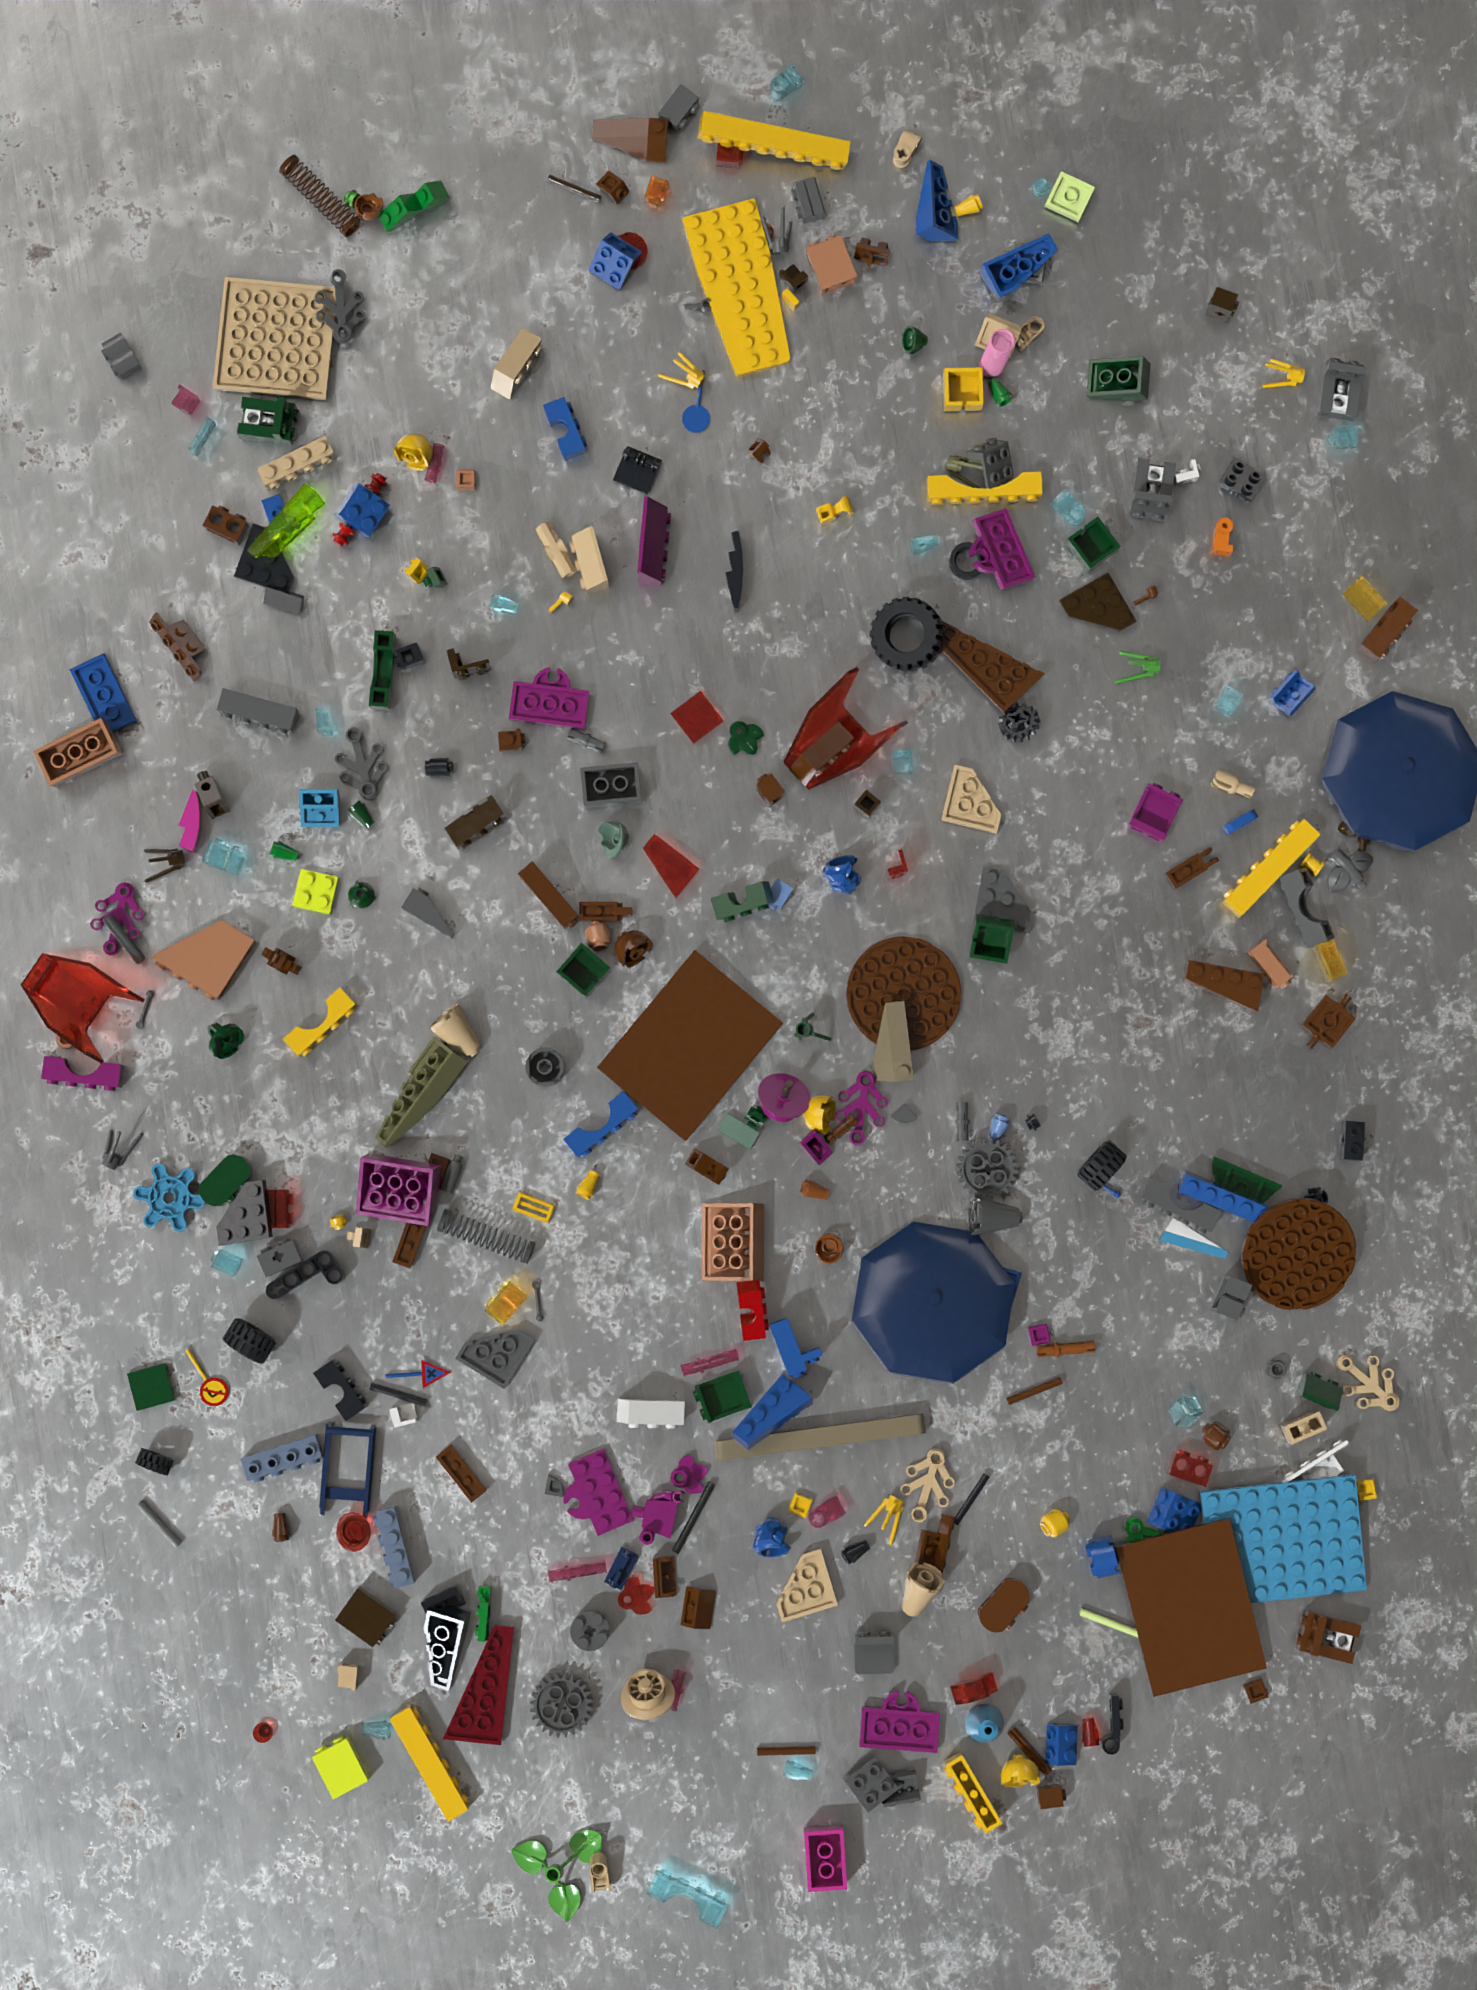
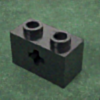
M1342 1121L1339 1160L1363 1161L1365 1122Z

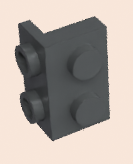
M916 1770L889 1774L897 1785L898 1790L882 1802L883 1807H893L921 1800Z

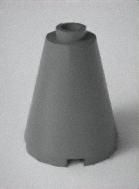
M972 1197L969 1202L972 1203V1209H968L967 1221L969 1230H973L971 1235H981L1018 1227L1019 1223H1022L1023 1214L1017 1207L980 1197Z

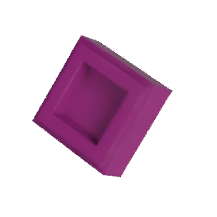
M1047 1323L1028 1327L1032 1346L1051 1342Z

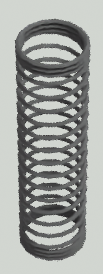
M445 1209L443 1211L437 1227V1232L439 1231L442 1233L444 1231V1234L446 1235L451 1229V1237L455 1234V1232L456 1239H458L462 1234V1241H464L468 1236V1243H470L474 1238V1245H476L480 1239V1248L484 1245L486 1241L485 1250H487L491 1245V1252H493L497 1247V1254H499L503 1248V1256H505L509 1250V1259L513 1256L515 1252V1261L521 1254L520 1263H524L526 1265L528 1264L535 1246V1242L529 1241V1244L523 1256L524 1249L527 1243V1239H525L520 1249V1252L517 1255V1251L521 1241L520 1236L511 1254L512 1246L516 1236L514 1234L505 1252L506 1244L510 1234L508 1232L499 1250L501 1239L504 1233V1230H502L497 1240V1243L493 1248L496 1234L498 1231V1228H496L489 1245L487 1246L489 1236L492 1230V1226H490L489 1231L483 1243L481 1244L484 1231L487 1225L486 1223L484 1224V1227L476 1241L477 1233L481 1223L480 1221L474 1231V1234L470 1239L475 1219H473L466 1236L464 1237L469 1217H467L465 1224L460 1234L458 1235L461 1221L463 1218V1215H461L460 1220L452 1234L457 1213H455L451 1225L449 1226L446 1232L452 1211L448 1209Z

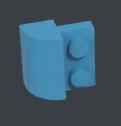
M299 789L301 827L340 826V795L338 789Z

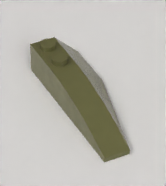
M433 1037L409 1071L411 1075L407 1083L403 1082L400 1088L403 1090L398 1100H394L392 1112L390 1115H386L375 1138L388 1147L403 1136L433 1108L452 1085L468 1061L442 1041Z

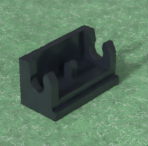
M457 1584L421 1601L425 1614L431 1608H458L466 1604Z

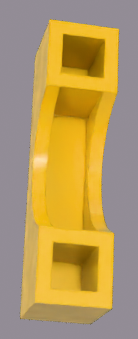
M339 987L326 999L328 1013L325 1021L319 1027L302 1029L296 1026L283 1038L297 1056L301 1057L303 1055L306 1057L313 1050L312 1046L314 1044L323 1042L327 1038L326 1034L331 1029L333 1031L342 1024L340 1021L345 1016L349 1018L356 1011L354 1008L357 1005L342 988Z

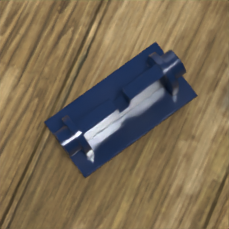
M621 1546L604 1582L615 1589L622 1590L639 1555Z

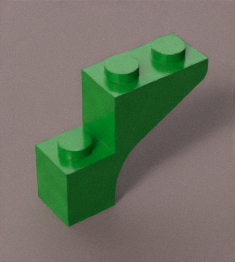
M441 180L426 182L415 193L398 195L382 211L379 218L386 232H390L428 209L440 207L450 196Z

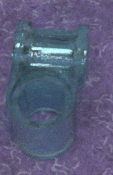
M790 65L771 81L769 94L772 99L781 100L792 91L798 89L805 82V79L800 77L795 71L794 65ZM779 86L783 90L776 91L774 87Z
M1067 490L1061 491L1050 502L1052 508L1067 520L1069 524L1078 526L1083 522L1085 509ZM1073 513H1074V514H1077V513L1080 514L1079 517H1078V516H1076L1075 518L1073 517Z

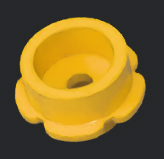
M338 1214L329 1219L331 1223L329 1226L334 1227L335 1230L341 1229L346 1226L345 1223L348 1219L345 1218L344 1214Z

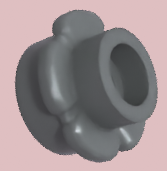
M1273 1360L1268 1364L1267 1373L1273 1376L1274 1379H1280L1281 1376L1285 1375V1364L1281 1360Z

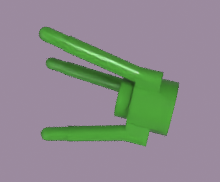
M1120 651L1119 654L1144 659L1143 661L1130 660L1129 664L1143 665V671L1147 672L1118 679L1115 683L1153 677L1154 673L1160 672V658Z

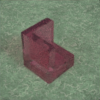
M179 384L177 387L179 392L173 399L172 405L191 416L201 400L197 395Z

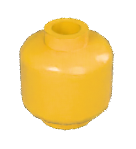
M1055 1508L1041 1518V1529L1047 1536L1056 1538L1069 1529L1068 1521H1070V1517L1065 1511Z

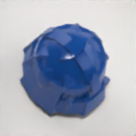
M843 855L835 857L826 863L823 873L829 880L832 890L851 894L860 885L861 876L853 868V865L858 861L855 856Z
M769 1517L763 1523L756 1526V1537L752 1548L758 1555L762 1557H780L789 1552L791 1546L784 1542L788 1531L784 1522Z

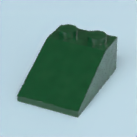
M1144 356L1089 360L1087 397L1124 401L1148 400L1151 363Z

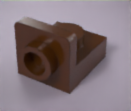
M609 170L596 183L597 187L609 195L616 204H619L629 193V189L624 181Z
M521 729L498 732L500 752L523 750L522 745H526L525 733H521Z

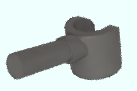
M706 298L701 303L684 304V308H697L703 312H708L711 307L706 308L703 304H708L711 300Z

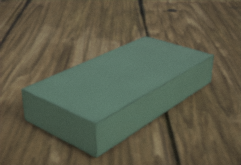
M726 1114L717 1129L748 1149H751L760 1134L729 1114Z

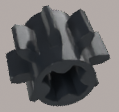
M1321 1187L1307 1189L1308 1193L1304 1195V1198L1328 1203V1195L1325 1190H1321Z

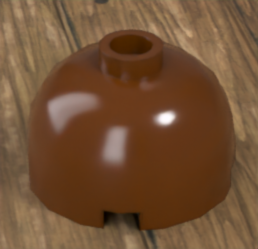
M638 930L622 932L617 937L614 946L615 956L623 967L625 965L627 968L633 967L645 959L642 955L646 951L648 953L651 952L653 942L647 935Z

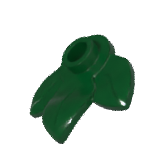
M735 721L729 728L731 737L728 741V748L733 755L737 754L740 750L754 755L757 751L756 740L762 738L764 733L755 724L746 725L742 721ZM738 727L742 728L741 734H737L736 729Z

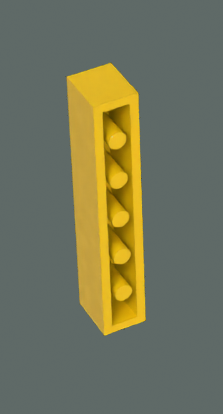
M1305 819L1300 822L1296 820L1289 827L1292 831L1287 836L1283 834L1276 841L1278 845L1274 849L1270 847L1263 854L1265 858L1261 862L1257 860L1250 867L1252 872L1248 876L1244 874L1237 881L1239 885L1234 890L1230 888L1223 895L1225 899L1222 903L1238 918L1321 835Z
M411 1704L392 1715L389 1720L447 1822L469 1810L470 1800L467 1794H462L459 1789L461 1784L458 1778L451 1775L449 1771L451 1767L447 1759H442L439 1754L441 1749L436 1741L433 1742L430 1738L431 1731L426 1724H422L420 1720L422 1716L418 1708H413Z

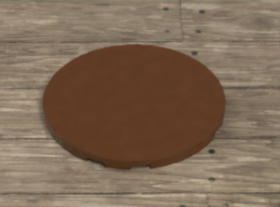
M893 937L874 944L856 961L847 982V1006L851 1018L859 1031L877 1045L885 1003L904 1001L910 1051H914L933 1044L950 1029L960 1008L961 984L953 963L936 946L919 938Z
M1311 1198L1285 1200L1265 1210L1250 1226L1242 1246L1241 1263L1247 1282L1252 1285L1253 1291L1264 1301L1286 1310L1314 1308L1333 1298L1345 1286V1282L1352 1274L1356 1262V1240L1347 1220L1329 1204Z

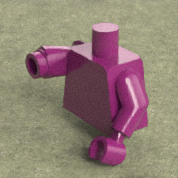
M663 1490L651 1495L650 1499L646 1500L645 1507L633 1506L631 1517L643 1519L642 1531L639 1535L641 1543L646 1545L652 1544L656 1533L671 1538L677 1504L685 1502V1500L680 1499V1494H685V1491Z

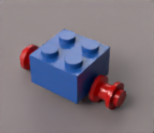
M379 473L376 475L371 474V483L364 486L360 483L353 484L333 514L346 523L345 525L339 523L340 530L338 533L331 535L334 538V543L341 547L343 545L348 546V537L356 534L352 528L365 537L371 536L390 507V504L380 498L381 493L379 490L382 486L386 487L388 485L383 475Z

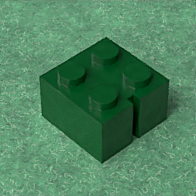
M1099 517L1085 525L1083 530L1080 529L1065 542L1087 573L1118 552L1121 547Z
M976 914L969 957L1007 964L1014 932V920Z
M581 943L556 972L581 995L587 998L597 987L595 982L597 980L601 982L610 972L611 968Z

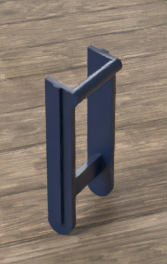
M333 1422L326 1423L319 1502L320 1516H325L327 1499L364 1501L363 1519L368 1518L371 1503L376 1425H371L370 1429L333 1427ZM332 1435L369 1437L365 1489L328 1487Z

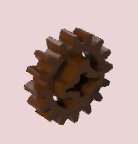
M265 947L261 954L269 959L267 963L269 966L287 975L288 971L298 975L302 968L294 963L295 957L277 947L274 951Z

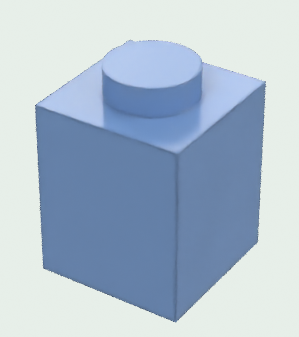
M777 878L771 887L775 903L769 905V907L774 910L777 908L781 910L792 893L793 888Z

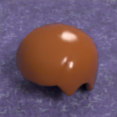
M374 193L369 195L363 194L357 197L354 203L356 214L361 219L367 221L379 218L383 211L382 197L378 198Z
M828 1233L822 1235L816 1241L815 1253L820 1262L832 1264L842 1257L844 1246L837 1235Z

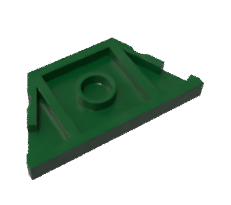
M1215 1156L1212 1157L1213 1183L1232 1192L1265 1203L1275 1192L1282 1188L1281 1184Z

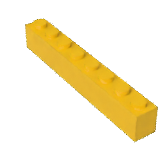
M703 111L700 117L697 139H702L705 143L716 142L724 147L736 146L743 151L755 150L762 155L769 153L782 159L787 157L793 158L796 162H812L815 166L827 165L834 170L844 169L847 165L851 142Z

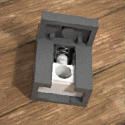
M1338 358L1327 359L1323 364L1316 416L1354 421L1358 414L1362 379L1366 375L1367 367H1364V365L1359 364L1357 361L1343 362ZM1335 383H1339L1338 385H1336L1337 388L1336 392L1334 393ZM1345 385H1347L1346 395H1344V392H1345L1344 387H1345ZM1334 400H1340L1343 406H1336Z
M1138 458L1135 466L1129 514H1133L1135 518H1144L1146 516L1152 517V520L1163 521V519H1167L1169 516V510L1173 503L1172 489L1176 463L1164 462V466L1149 464V459ZM1151 472L1157 473L1158 476H1159V479H1157V480L1152 479V478L1150 477V473H1151ZM1146 484H1149L1148 492H1145ZM1157 485H1159V492H1158V494L1156 493V491H1157L1156 488L1158 487Z

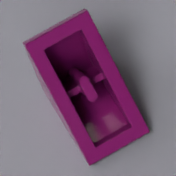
M815 1130L799 1143L818 1165L833 1153Z

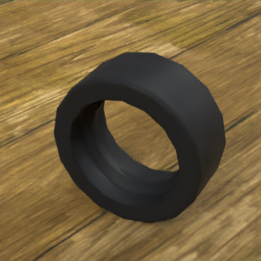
M963 542L957 545L952 550L949 558V567L952 573L963 580L974 579L981 573L976 568L971 572L962 571L956 564L957 555L964 550H969L972 545L971 542ZM976 553L978 560L983 561V556L980 553Z

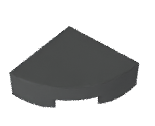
M906 1104L890 1116L895 1121L901 1123H909L917 1119Z
M548 1474L545 1494L564 1497L562 1483L556 1477Z

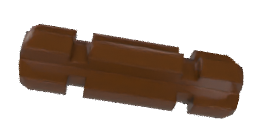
M853 1114L848 1116L846 1121L843 1120L832 1129V1132L829 1131L828 1134L824 1135L826 1142L830 1145L833 1144L836 1138L839 1139L850 1130L851 1126L854 1127L858 1124L857 1118Z

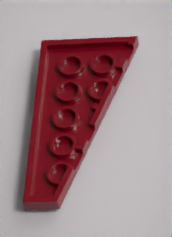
M494 1625L443 1739L501 1745L514 1626Z

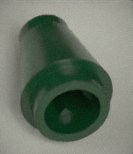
M360 800L348 809L349 815L364 826L365 829L375 822L366 805L362 804Z

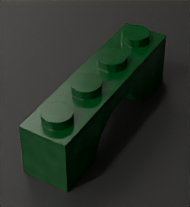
M375 630L374 667L369 694V707L371 710L390 711L396 643L394 631Z

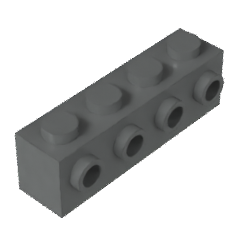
M225 688L222 689L216 709L221 713V717L227 719L236 717L239 718V722L245 724L254 722L263 729H268L269 727L276 728V732L287 735V732L293 733L299 713L297 708Z

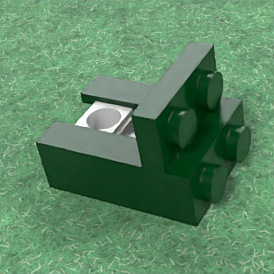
M278 396L277 401L242 397L241 409H243L242 422H238L237 429L239 438L292 445L293 439L296 440L297 436L295 421L299 420L300 414L295 403H289L285 397ZM256 415L259 417L255 423L249 422L252 416Z

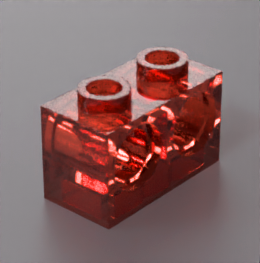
M1179 1450V1453L1173 1452L1166 1474L1206 1487L1213 1467L1212 1464L1208 1463L1209 1459L1198 1456L1197 1459L1190 1457L1191 1453ZM1184 1459L1186 1466L1184 1469L1179 1470L1176 1465L1177 1461ZM1199 1465H1202L1204 1467V1473L1200 1476H1197L1195 1474V1468Z

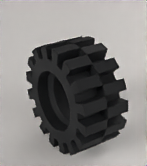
M141 1448L135 1463L158 1474L168 1476L174 1460L152 1450Z

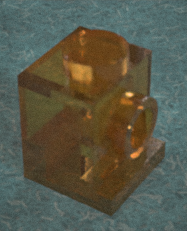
M651 176L644 197L645 203L649 207L657 209L661 201H665L667 191L669 190V181Z

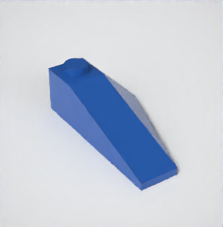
M932 160L927 161L916 214V235L928 241L958 240V222L956 217L952 216L950 207L953 204L952 200H949L946 190L948 185L943 166Z
M1050 233L983 263L979 272L987 288L998 298H1001L1016 291L1058 249Z

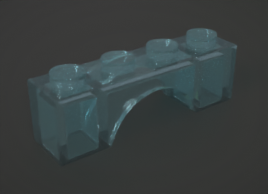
M656 1869L647 1888L646 1895L662 1903L673 1896L682 1895L689 1897L696 1903L699 1909V1920L716 1929L718 1928L727 1909V1903H725L724 1898L718 1895L713 1897L707 1894L708 1891L700 1886L694 1888L689 1885V1881L680 1877L676 1879L672 1877V1873L665 1869H661V1871Z

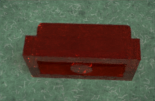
M902 849L896 853L899 866L888 868L886 871L887 880L905 876L908 872Z

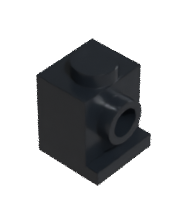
M417 642L395 650L397 656H394L397 667L401 666L403 670L425 663ZM408 655L412 656L411 661H406Z

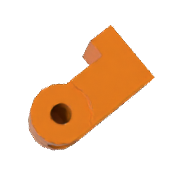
M1221 518L1215 525L1211 554L1230 557L1233 553V545L1228 544L1229 535L1233 529V522L1229 518Z

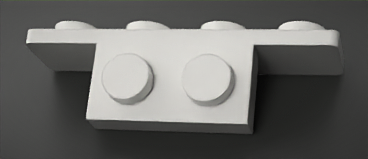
M1342 1439L1332 1445L1334 1449L1329 1452L1326 1450L1316 1455L1317 1459L1312 1463L1309 1460L1299 1466L1301 1470L1296 1473L1291 1471L1283 1476L1285 1480L1282 1482L1294 1481L1300 1476L1304 1480L1342 1474L1344 1470L1334 1455L1349 1446V1441L1343 1442Z

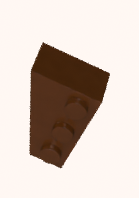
M1400 596L1392 603L1358 648L1375 662L1379 658L1384 659L1390 651L1388 649L1390 644H1395L1400 639L1401 635L1399 633L1403 628L1406 630L1413 622L1411 619L1418 610Z
M838 721L807 748L789 770L806 786L816 775L820 776L827 769L826 766L829 763L832 765L839 758L838 755L841 752L845 754L852 747L850 743L854 737Z

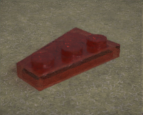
M655 833L643 847L644 852L675 899H677L700 868Z

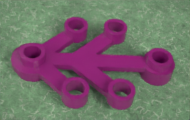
M127 882L118 884L115 894L105 900H98L95 903L96 910L104 912L109 905L118 901L116 909L100 919H93L90 926L96 931L101 930L103 925H105L103 919L111 914L120 926L121 922L124 923L130 938H139V929L135 928L125 912L127 902L133 911L132 916L135 920L140 921L145 917L144 911L138 907L133 899L135 890L131 884ZM124 888L128 890L126 895L121 894ZM99 903H104L103 909L98 908ZM141 911L142 916L140 918H136L135 916L136 912ZM99 921L100 926L98 928H94L93 926L94 922ZM132 930L137 931V935L134 937L131 936ZM110 933L109 940L103 945L104 952L110 956L118 954L120 950L117 939L112 933ZM109 944L114 945L112 951H109L107 948Z
M869 1071L859 1073L856 1078L857 1083L838 1094V1099L841 1102H847L852 1094L860 1090L858 1099L843 1110H838L835 1114V1118L838 1121H843L847 1115L857 1109L856 1118L858 1124L855 1125L854 1131L849 1136L851 1143L854 1145H860L865 1140V1134L862 1132L865 1109L873 1119V1124L876 1127H882L885 1123V1119L877 1113L867 1099L869 1091L876 1099L877 1107L885 1108L888 1104L887 1099L882 1097L874 1086L876 1079L873 1073ZM864 1077L869 1078L868 1084L862 1082ZM842 1093L847 1094L848 1098L846 1100L840 1098ZM880 1099L885 1100L886 1103L884 1106H880L878 1104V1101ZM839 1112L845 1114L843 1119L838 1118L837 1114ZM877 1118L882 1119L883 1123L881 1125L876 1124L875 1120ZM855 1134L861 1136L859 1141L854 1140L853 1136Z

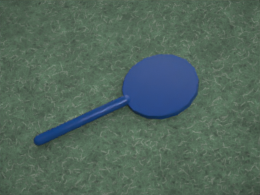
M703 384L698 389L696 405L687 407L682 415L684 427L693 433L704 431L710 423L708 410L700 406Z

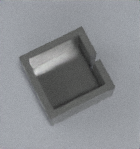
M1225 1275L1210 1311L1227 1319L1238 1321L1245 1313V1301H1249L1253 1294L1252 1285L1233 1276Z

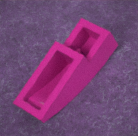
M192 790L179 822V826L185 829L179 846L193 853L197 852L202 831L201 800L198 792Z

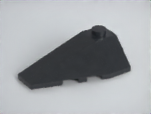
M455 1607L431 1608L427 1610L424 1634H426L427 1639L426 1651H428L429 1655L428 1667L431 1686L450 1691L466 1637L471 1612Z

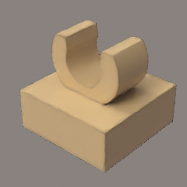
M356 1227L355 1233L348 1232L347 1239L354 1240V1247L368 1248L371 1229Z

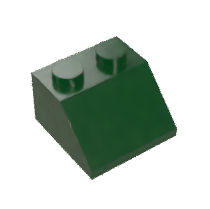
M1312 1371L1309 1374L1303 1373L1295 1394L1331 1410L1338 1411L1343 1389L1338 1387L1339 1383L1328 1379L1327 1382L1321 1380V1375Z

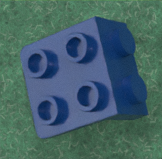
M1161 1487L1147 1523L1166 1532L1192 1527L1196 1523L1202 1506L1198 1502Z

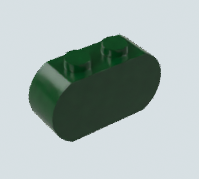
M227 1155L200 1183L199 1193L202 1200L211 1206L230 1205L236 1197L235 1194L252 1178L253 1170L250 1162L239 1155Z

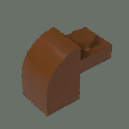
M694 1148L685 1162V1165L718 1185L724 1180L729 1168Z

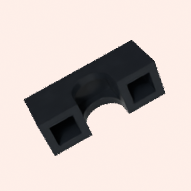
M333 1359L313 1374L323 1389L332 1384L339 1385L343 1389V1399L335 1407L344 1420L348 1421L367 1408L365 1405L367 1401L362 1393L358 1394L354 1389L356 1384L352 1378L345 1376L343 1373L345 1368L341 1362H336Z

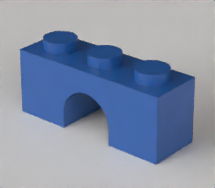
M562 397L544 404L543 408L550 426L562 424L568 429L564 437L557 439L564 461L585 454L587 443L584 436L580 437L578 430L581 428L577 418L573 419L571 415L574 411L570 401L566 402L565 398Z

